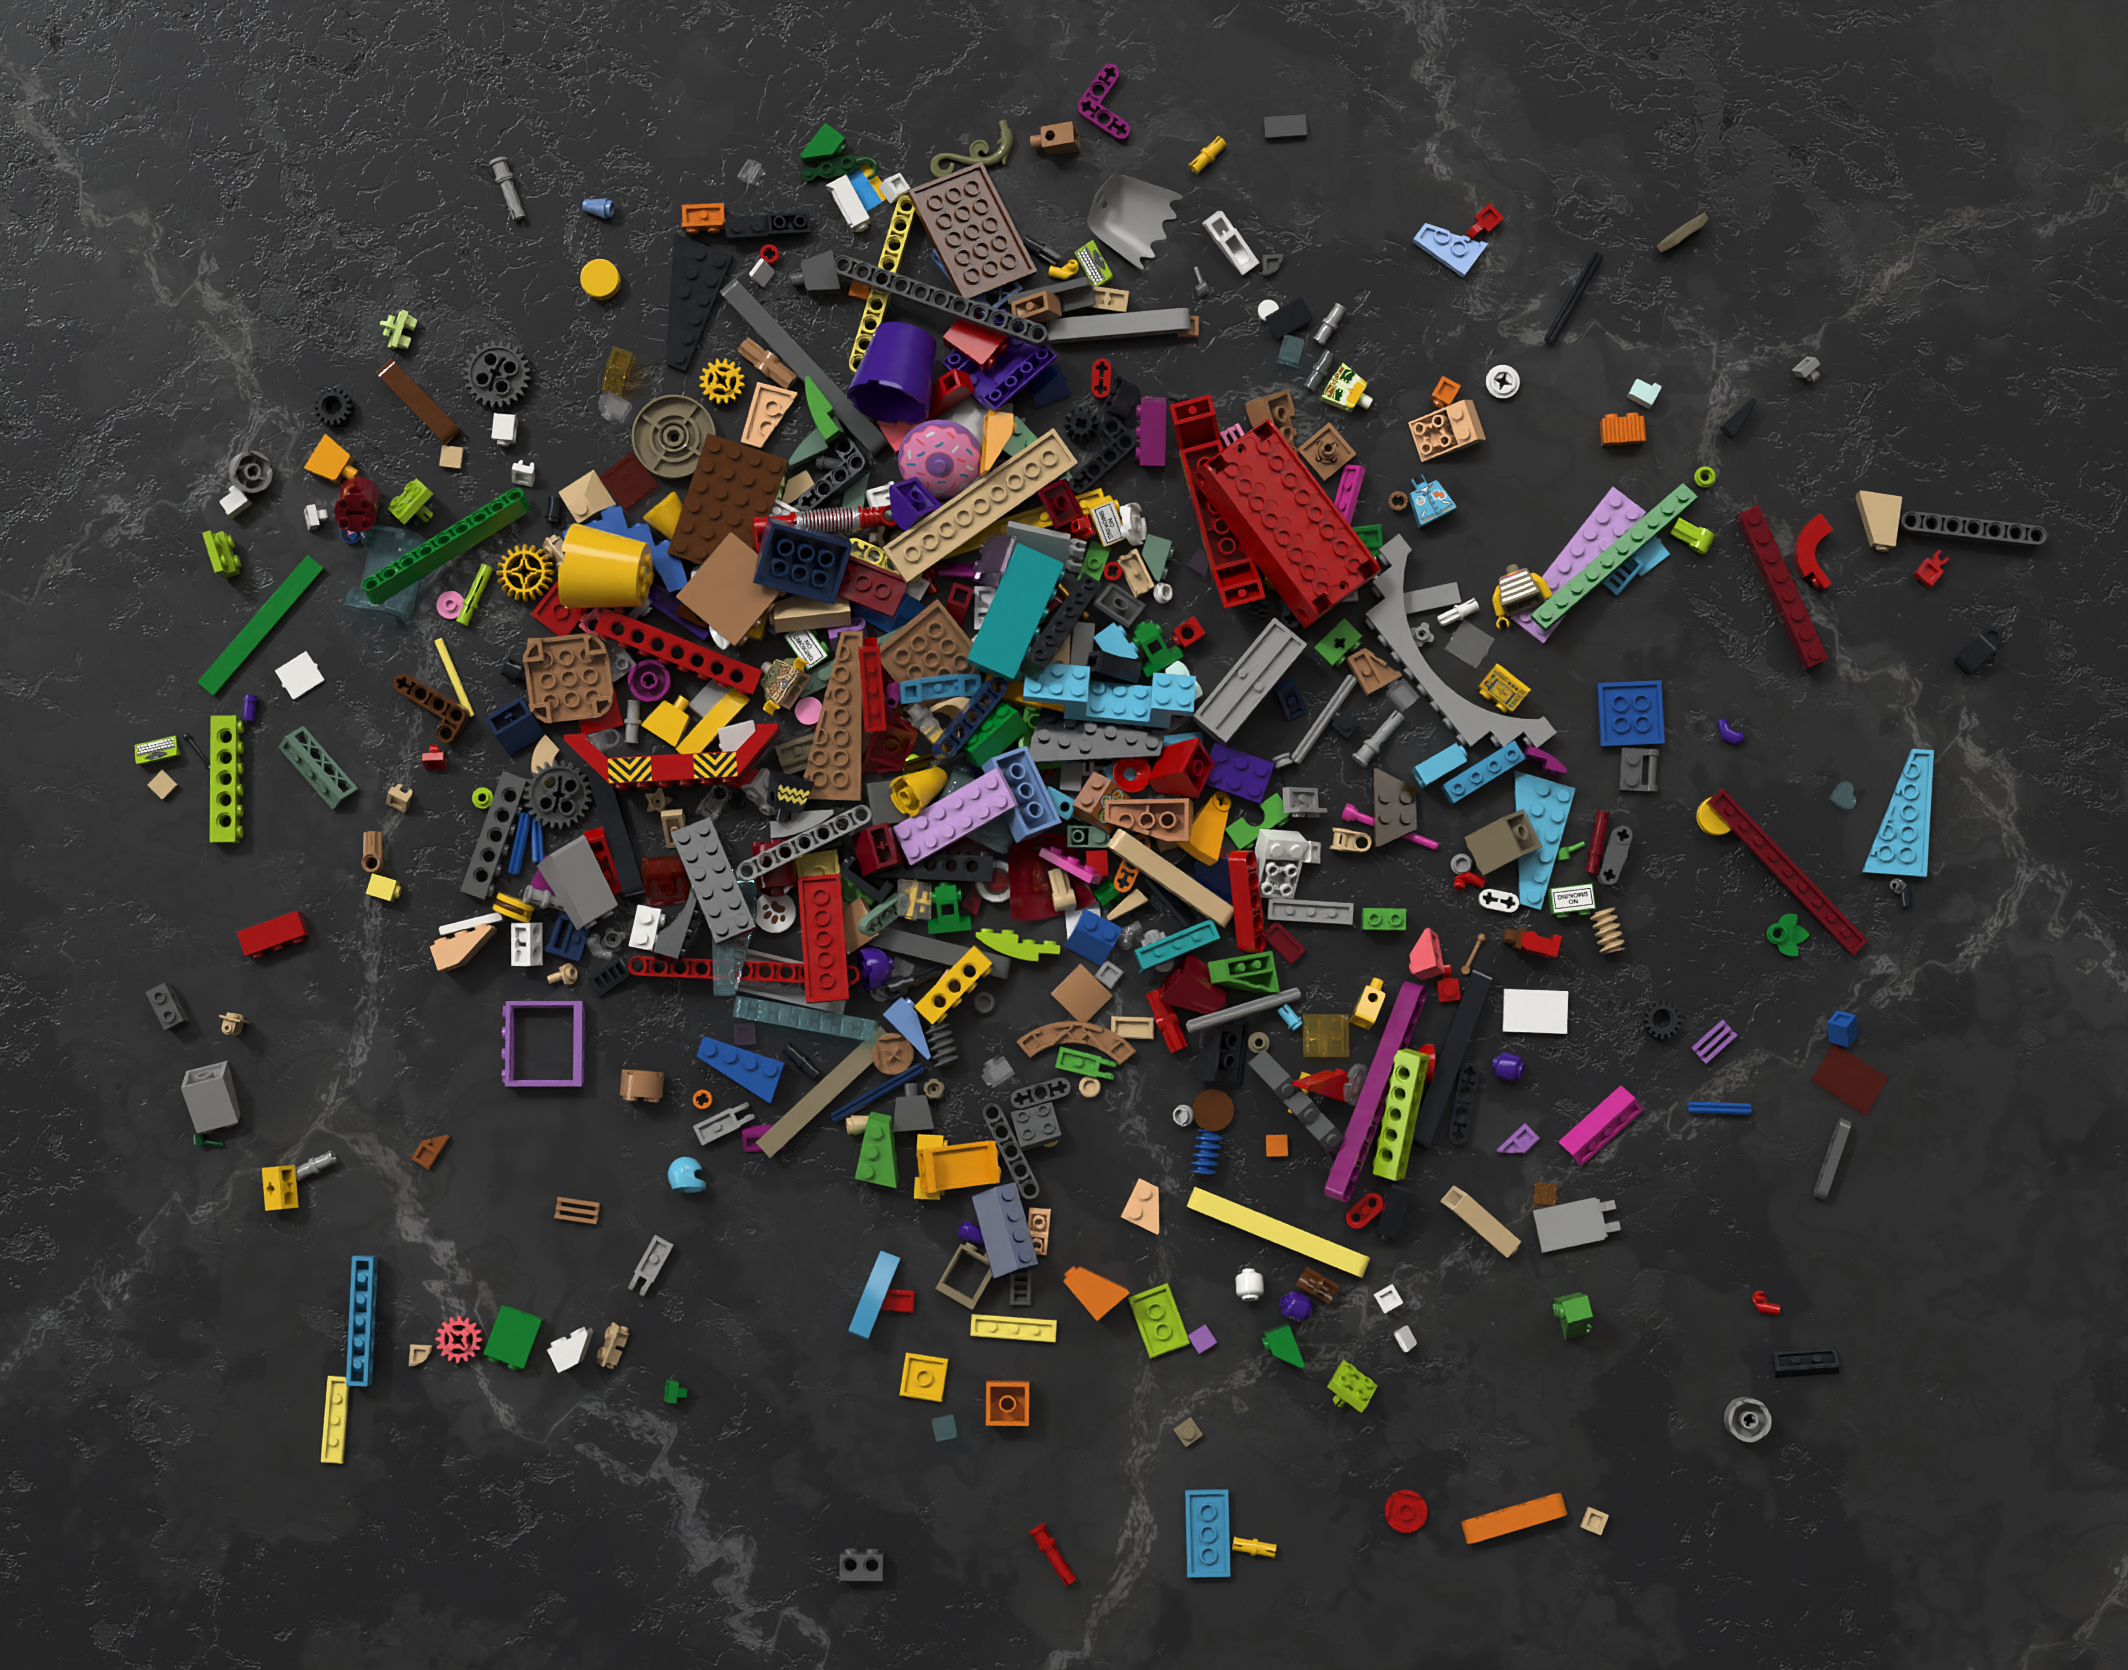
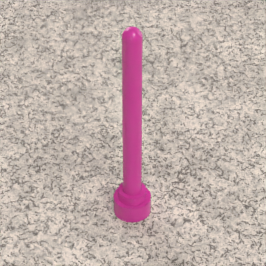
M1347 803L1345 805L1341 819L1348 822L1350 820H1357L1373 826V817L1358 812V809H1355V806ZM1415 833L1401 837L1433 850L1439 847L1436 841Z

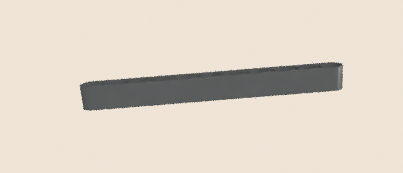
M845 255L838 256L834 261L833 266L838 275L848 281L1035 347H1044L1049 342V334L1041 324ZM842 264H849V268L846 271H840ZM861 271H869L866 277H859ZM887 277L888 281L885 284H878L880 278ZM907 284L906 290L898 291L899 285ZM920 291H927L926 296L921 299L917 298V294ZM939 298H946V302L943 305L936 304ZM958 305H966L964 311L956 312ZM979 311L985 312V316L982 319L975 318ZM998 318L1005 319L1001 326H996L995 321ZM1023 325L1024 330L1021 333H1015L1014 329L1016 326ZM1037 332L1044 333L1043 338L1040 340H1035L1034 335Z
M735 278L719 292L726 302L804 384L805 377H810L834 408L835 413L833 415L837 416L838 421L873 457L889 443L866 416L852 406L853 403L850 399H847V396Z

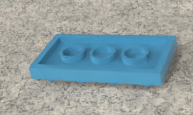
M1228 1489L1185 1490L1187 1578L1230 1577Z

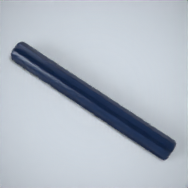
M918 1063L830 1114L834 1123H838L926 1072L922 1063Z

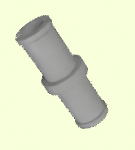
M1335 303L1328 317L1323 319V324L1313 339L1325 346L1332 332L1337 330V324L1347 309Z
M628 700L627 719L624 720V723H626L624 742L638 743L639 725H641V720H639L641 701Z
M329 1151L317 1158L313 1157L309 1159V1162L295 1168L296 1180L300 1181L313 1173L318 1174L322 1169L337 1163L334 1153Z

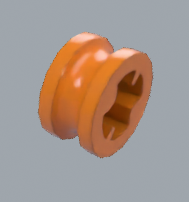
M699 1090L693 1096V1103L699 1109H706L713 1102L711 1093L706 1090ZM705 1093L707 1095L706 1098H709L708 1103H704L701 1106L699 1105L700 1101H697V1097Z

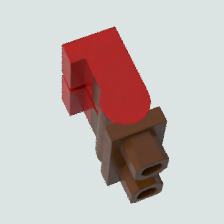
M1519 927L1517 930L1507 928L1504 931L1502 942L1513 945L1512 950L1518 951L1521 949L1525 952L1554 959L1558 955L1562 936L1553 934L1548 939L1538 936L1533 931L1526 932L1524 927Z

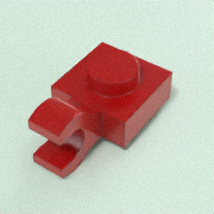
M1489 203L1474 217L1477 223L1466 234L1471 239H1474L1483 229L1488 234L1503 221L1504 217Z
M1444 965L1445 973L1442 974V980L1436 981L1439 1002L1460 1000L1458 978L1452 979L1451 965Z

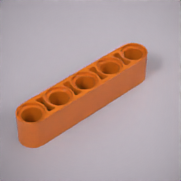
M1556 1493L1462 1521L1461 1525L1467 1544H1471L1560 1518L1568 1513L1562 1493Z

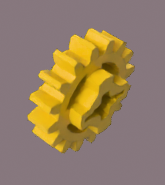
M716 359L715 365L709 362L710 368L708 370L702 369L705 376L699 377L704 382L700 384V388L706 389L703 395H710L709 401L713 402L716 399L718 405L721 404L722 400L725 401L726 405L729 404V399L737 401L735 395H742L739 389L745 388V384L741 382L745 377L744 375H739L742 371L741 368L735 369V362L728 365L727 359H724L723 363ZM718 369H727L728 371H727V372H722V371H719ZM711 374H712V375H713V381H712V382L710 383V385H709V378H710V376H711ZM717 375L725 380L727 388L719 383ZM736 378V385L732 390L731 385ZM717 392H724V393H726V394H725V395H718V394H715V393H717Z

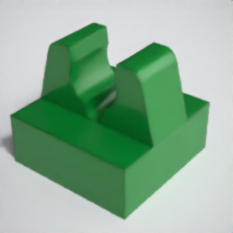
M1110 880L1093 891L1099 902L1108 909L1111 908L1109 901L1113 898L1118 902L1121 901L1120 892L1116 890Z
M666 1379L664 1401L676 1404L677 1397L687 1398L688 1389L678 1387L679 1382L676 1380Z

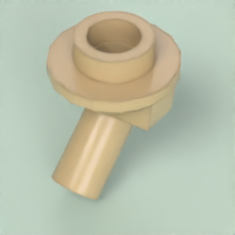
M568 963L559 967L560 972L547 976L549 984L563 980L564 984H574L577 979V970L572 964Z

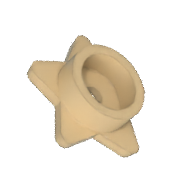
M659 788L654 794H645L649 801L648 812L657 810L661 813V811H665V806L672 801L671 798L664 796L662 788Z

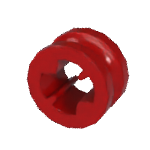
M767 244L761 248L760 256L769 265H773L779 260V252L774 245ZM767 250H771L772 253H775V256H772L773 259L769 260L767 256H764V253L767 254Z
M1109 562L1103 569V575L1108 581L1115 582L1121 578L1122 568L1116 562ZM1113 566V569L1114 567L1118 569L1116 577H1113V575L1111 577L1108 576L1109 567Z

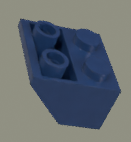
M522 696L485 717L496 738L509 756L546 735Z

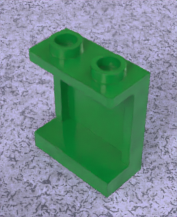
M502 1305L484 1354L492 1362L500 1363V1361L508 1363L507 1367L520 1371V1368H526L529 1355L544 1319L511 1306Z

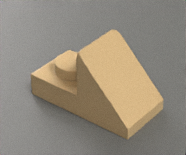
M682 809L661 811L667 848L676 847L671 832L686 827V817Z

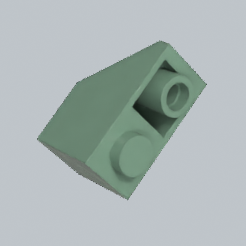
M1148 534L1141 557L1154 582L1160 583L1161 579L1165 580L1168 571V568L1165 567L1166 560H1171L1174 548L1171 547L1172 541Z
M1068 826L1067 847L1108 849L1106 846L1110 842L1109 833L1095 826Z

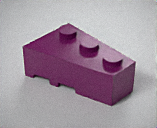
M1141 397V405H1137L1136 418H1140V426H1136V439H1140V447H1136V460H1140V465L1165 466L1166 397Z

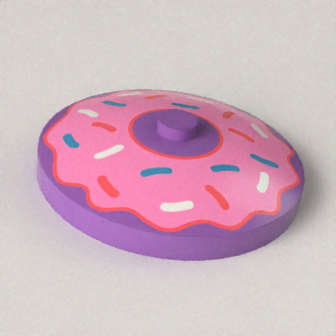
M948 420L926 421L912 428L903 438L898 453L899 470L904 480L917 477L937 499L956 497L979 477L982 456L981 447L976 437L967 428L958 423Z

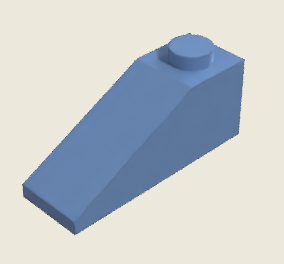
M900 997L883 1015L929 1060L931 1054L918 1014L914 1010L915 1004L908 997L905 1000Z

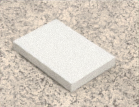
M1504 989L1502 1032L1567 1034L1568 991Z

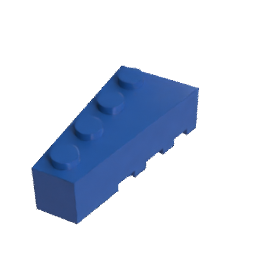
M703 1036L697 1053L698 1058L765 1101L773 1104L786 1063Z

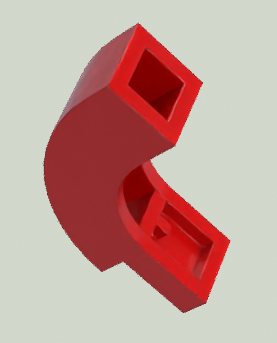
M1821 513L1802 528L1796 538L1793 549V560L1798 575L1801 579L1809 575V580L1813 587L1819 588L1820 591L1832 583L1818 566L1815 559V549L1818 542L1833 531Z

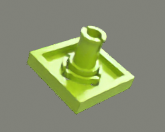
M416 478L405 486V491L400 496L395 497L388 508L404 525L414 514L423 523L429 520L423 513L430 518L433 515V512L423 505L433 493Z
M1343 1360L1327 1387L1337 1394L1333 1397L1335 1405L1341 1400L1338 1407L1342 1408L1346 1403H1349L1362 1413L1378 1385L1369 1377L1359 1372L1352 1364Z

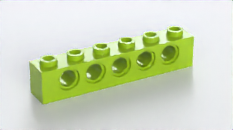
M236 715L211 716L210 842L214 844L240 843V838H243V827L240 826V817H243V805H240V796H243L244 789L243 784H240V775H243L244 766L243 763H240V756L244 752V744L241 742L244 723ZM230 732L232 739L230 742L225 743L223 737L226 733ZM230 753L232 760L230 763L225 764L223 758L226 754ZM230 774L232 777L231 783L224 785V776ZM230 795L232 799L231 804L224 806V797ZM230 816V826L224 827V818Z
M1411 1049L1398 1050L1394 1057V1071L1389 1080L1391 1085L1390 1091L1385 1100L1386 1110L1381 1120L1382 1130L1377 1140V1154L1373 1160V1174L1394 1181L1405 1179L1430 1055ZM1406 1069L1410 1072L1409 1077L1406 1075ZM1402 1089L1405 1091V1098L1402 1096ZM1398 1109L1401 1112V1118L1398 1117ZM1394 1130H1395L1396 1133H1397V1138H1396V1139H1395V1137H1394V1135H1393V1131H1394ZM1389 1151H1391L1393 1154L1392 1159L1389 1156Z

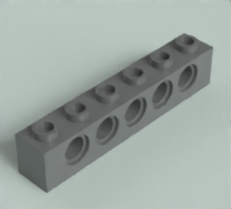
M504 771L502 772L461 887V892L487 901L489 897L493 896L496 885H493L495 878L500 876L503 865H500L502 858L506 857L509 852L510 845H507L510 837L515 835L517 825L514 824L524 809V805H522L524 798L522 796L527 795L528 791H525L523 787H529V783L525 781L526 779ZM514 791L516 799L513 802H508L506 799L507 794ZM503 811L509 813V819L506 822H501L499 819V815ZM496 831L502 833V839L499 842H494L492 839V835ZM489 851L495 853V859L492 862H487L485 859V855ZM481 871H486L488 874L485 882L478 880V875Z

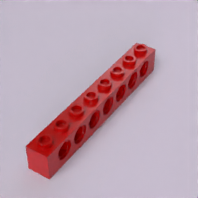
M603 608L594 630L598 632L597 637L607 641L613 638L618 640L617 645L627 649L633 646L638 648L637 653L647 657L653 654L658 656L657 661L667 665L673 662L678 664L677 669L687 673H689V670L698 672L697 677L707 681L709 677L717 680V685L727 689L729 685L737 688V693L747 697L749 693H754L763 671L608 608ZM621 623L624 626L625 630L622 635H616L613 632L614 624ZM635 631H641L644 634L643 642L636 643L633 640L632 636ZM655 639H661L664 642V648L661 651H656L652 647ZM675 647H681L684 650V656L681 659L673 657L672 650ZM694 655H701L703 657L704 663L702 666L696 667L692 664V657ZM718 662L723 665L724 670L722 674L716 675L712 672L711 667L714 663ZM738 670L743 673V680L736 683L732 680L731 674L733 671Z

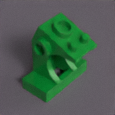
M1144 621L1133 629L1134 637L1132 640L1138 649L1142 647L1148 659L1141 666L1143 674L1147 678L1183 657L1181 650L1176 645L1169 649L1166 647L1161 637L1164 633L1158 623L1154 625L1152 621L1150 623ZM1157 640L1161 650L1151 654L1147 645Z
M954 882L939 883L938 887H935V892H931L932 904L937 905L938 918L928 919L929 934L971 930L970 915H959L958 902H962L961 889H957ZM954 904L955 914L942 915L941 905Z

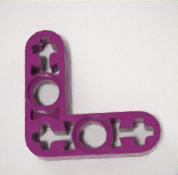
M1106 64L1079 100L1077 111L1081 117L1115 140L1125 141L1130 136L1129 124L1101 105L1119 79L1118 67L1114 64ZM1114 70L1115 77H1109L1107 80L1109 86H1107L1103 82L1107 76L1106 71ZM1095 86H1101L1104 88V94L1096 96L1092 90ZM1091 104L1090 109L1096 112L1094 119L1092 118L1093 113L1091 111L1083 112L1082 105ZM1106 114L1109 116L1110 121L1107 124H1100L1098 117ZM1113 120L1116 121V122H1115V126H1116V127H1118V128H1122V126L1125 127V133H1126V134H1123V133H1121L1120 135L1117 134V129L1112 126Z

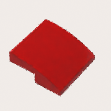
M615 687L614 702L610 710L601 717L578 720L582 734H589L624 724Z

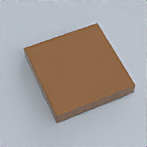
M864 897L858 898L843 908L845 944L848 955H852L882 935V932L879 931L876 935L869 937L858 930L861 918L871 911Z

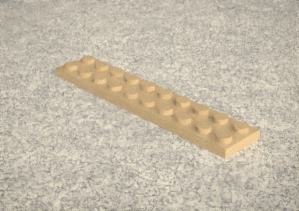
M1053 428L888 543L882 550L905 582L908 583L1035 494L1039 489H1042L1075 466L1078 462Z

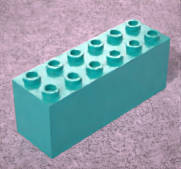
M1017 543L965 661V665L994 678L1002 677L1008 684H1011L1013 680H1018L1021 675L1019 671L1020 664L1032 648L1029 646L1030 641L1034 643L1041 629L1037 625L1038 623H1043L1049 610L1046 608L1047 603L1051 605L1057 592L1054 586L1055 584H1060L1065 574V570L1062 569L1064 563Z

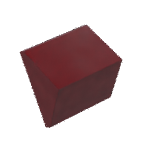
M1066 478L1036 492L1055 531L1070 524L1073 520L1084 516Z

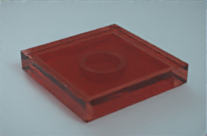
M632 451L599 477L625 511L658 486V483Z

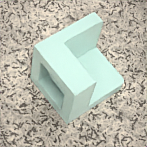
M1636 379L1627 398L1649 409L1662 386L1656 383L1651 386Z

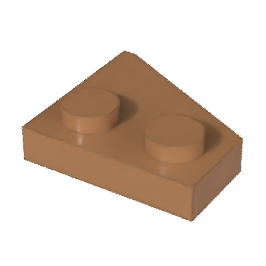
M1366 648L1346 658L1366 696L1402 676L1399 671L1393 670L1386 665L1385 661L1376 658Z

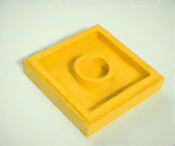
M906 1352L900 1396L942 1402L948 1359Z

